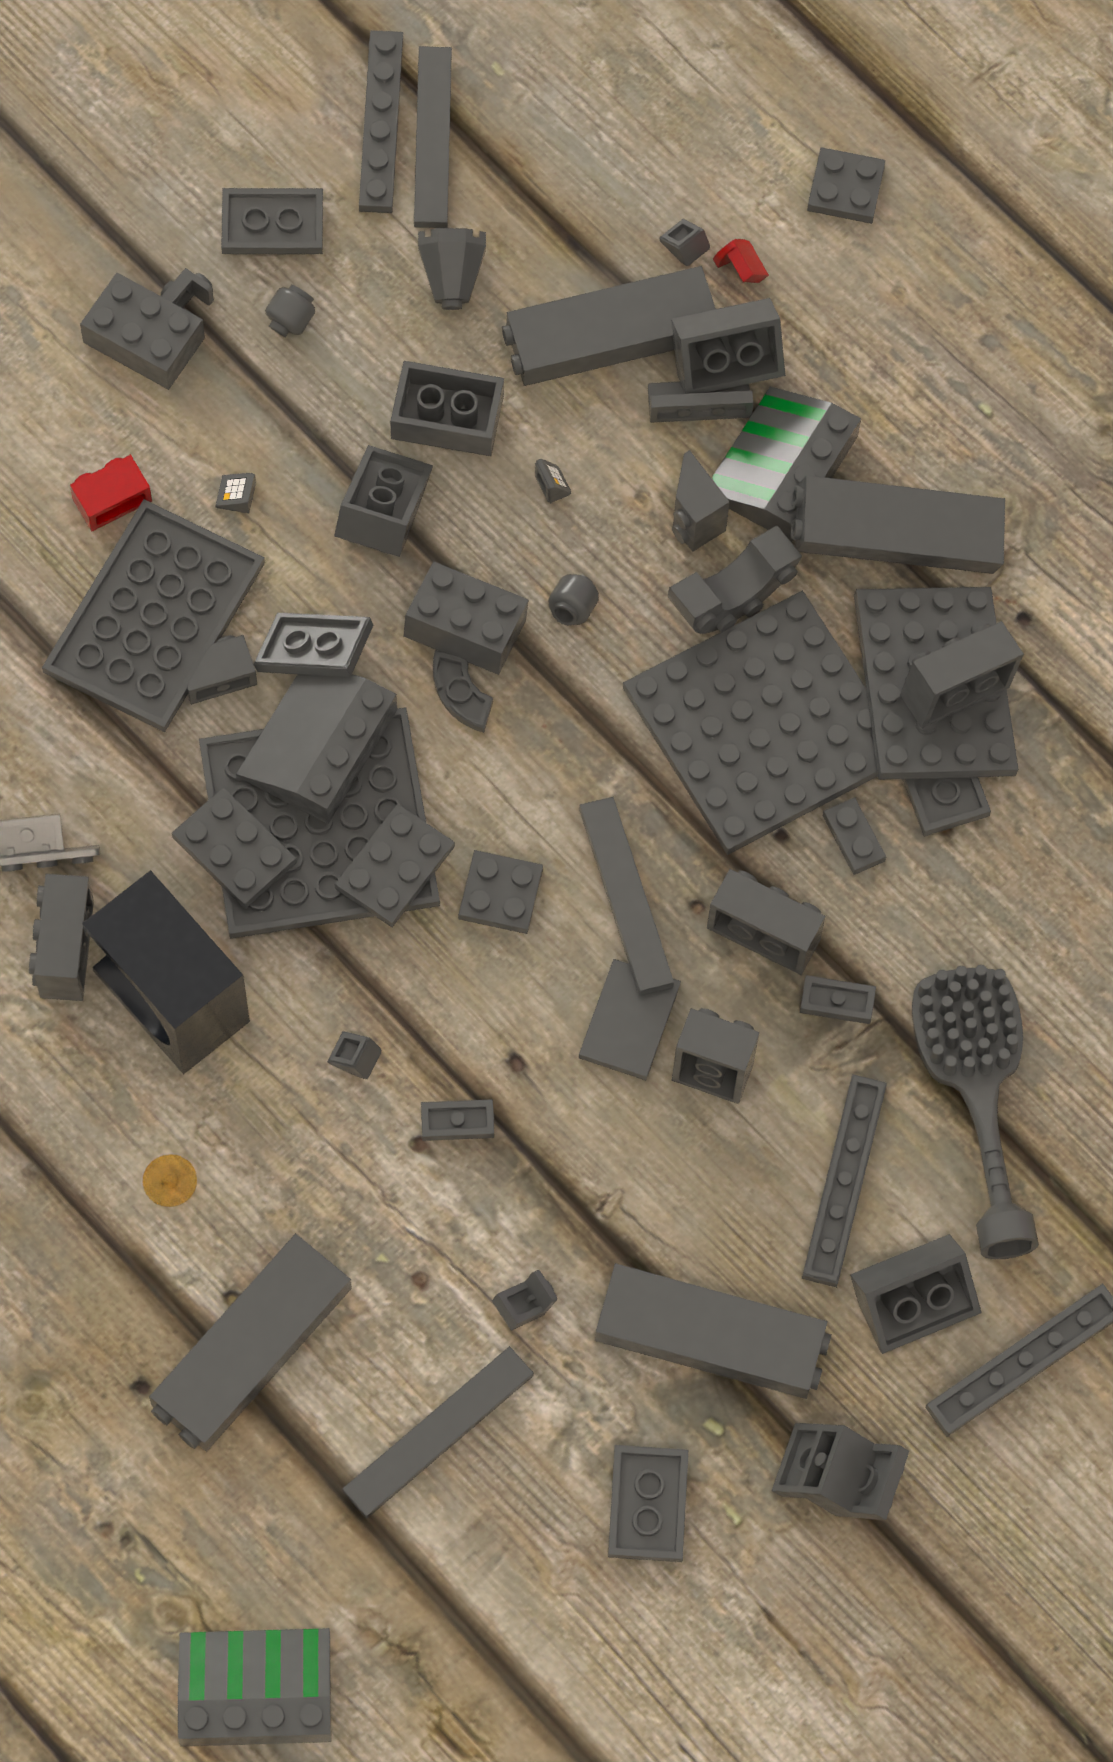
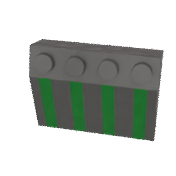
M770 386L712 476V479L729 500L730 510L767 530L778 526L790 542H792L791 525L793 520L796 519V507L792 506L794 487L806 475L832 478L858 437L861 418L831 402Z
M330 1628L180 1633L178 1670V1741L180 1747L332 1742Z

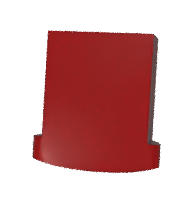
M745 239L732 240L718 251L713 258L717 268L732 262L743 282L760 283L769 276L751 242Z

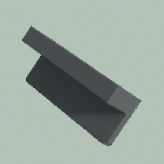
M680 382L649 383L650 423L750 418L753 410L752 390L750 391L749 384L708 393L685 394Z

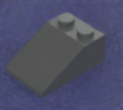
M368 445L341 503L334 536L351 543H357L400 557L411 531L433 465Z

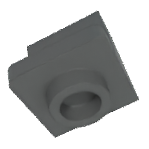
M187 268L182 271L175 281H169L162 289L160 295L181 308H184L193 296L209 306L214 301L211 282L200 273L194 274Z
M536 1270L524 1282L498 1293L492 1302L512 1331L544 1316L557 1301V1296L550 1282L545 1279L540 1270Z

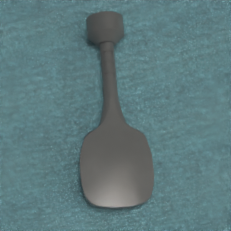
M978 965L976 968L958 966L954 970H939L936 974L922 979L917 984L913 993L912 1022L917 1048L931 1077L938 1083L951 1086L961 1093L975 1125L991 1205L976 1224L981 1255L988 1259L1019 1257L1035 1250L1039 1243L1033 1214L1012 1203L998 1126L999 1088L1006 1078L1016 1072L1022 1054L1023 1026L1018 1000L1003 969L994 970L988 969L984 965Z

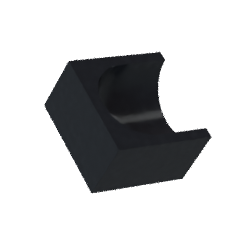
M151 870L82 923L83 929L106 954L105 957L93 966V972L183 1075L250 1022L243 974Z

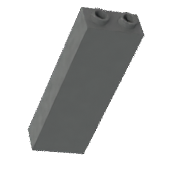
M698 266L507 312L506 325L502 326V333L506 346L512 345L514 355H511L514 374H521L523 384L527 386L673 351L675 349L671 319L716 308L703 267Z
M808 475L793 489L792 506L796 507V519L793 520L791 525V539L795 540V548L799 552L994 574L1004 564L1005 498Z
M295 1233L149 1396L151 1406L154 1407L151 1413L164 1425L167 1426L171 1422L179 1428L181 1432L178 1435L191 1448L195 1449L199 1445L207 1452L352 1289L351 1279Z
M615 1263L597 1325L595 1341L807 1399L810 1388L814 1390L818 1388L822 1369L816 1367L819 1354L826 1356L832 1334L825 1333L828 1322L825 1320Z

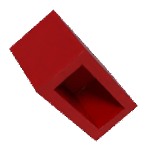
M131 454L124 458L119 457L109 461L104 468L94 473L82 474L74 483L70 484L72 499L91 532L138 509L143 499L152 502L150 486Z

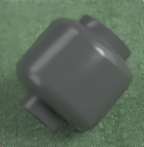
M292 284L289 288H279L265 310L266 316L271 320L269 327L284 337L288 333L294 335L302 334L315 314V307L312 304L314 298Z
M567 574L559 580L548 599V605L553 617L561 624L567 626L580 625L587 621L598 603L599 593L588 577Z

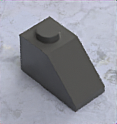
M233 635L225 636L218 639L216 643L210 644L187 684L191 705L257 685L256 670L244 635L237 637Z

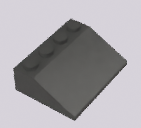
M297 674L236 773V777L329 824L397 711V694L366 678L353 674L351 677Z

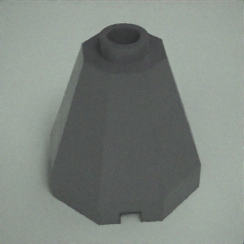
M468 228L431 229V236L425 237V231L418 232V249L435 303L442 304V309L445 310L462 309V304L469 303L486 252V232L479 231V237H474L473 229Z

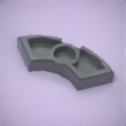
M435 650L433 657V680L442 704L459 722L484 733L492 708L493 697L482 693L472 683L468 673L469 663L467 660Z

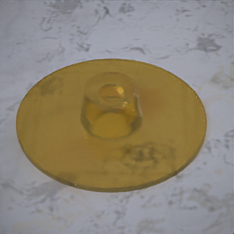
M173 1154L163 1155L154 1159L147 1166L143 1175V1188L146 1195L154 1203L165 1207H174L186 1202L193 1195L197 1185V1175L192 1164L187 1159Z

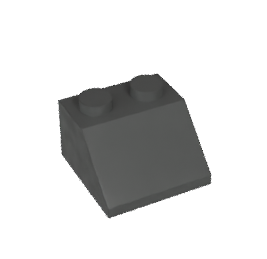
M689 450L683 456L675 499L672 531L681 544L686 543L693 552L726 531L730 502Z

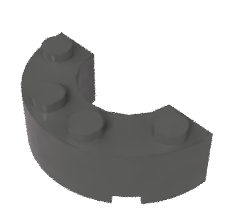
M775 526L752 539L738 558L717 574L702 579L695 572L669 587L668 598L696 633L706 634L716 630L723 633L734 626L742 616L751 617L762 609L764 605L762 602L781 584L783 585L791 581L798 573L795 568L802 555L781 529Z

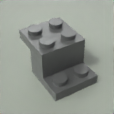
M795 1423L772 1491L781 1497L806 1498L838 1517L886 1520L904 1471L909 1450L900 1445L874 1444L845 1425Z

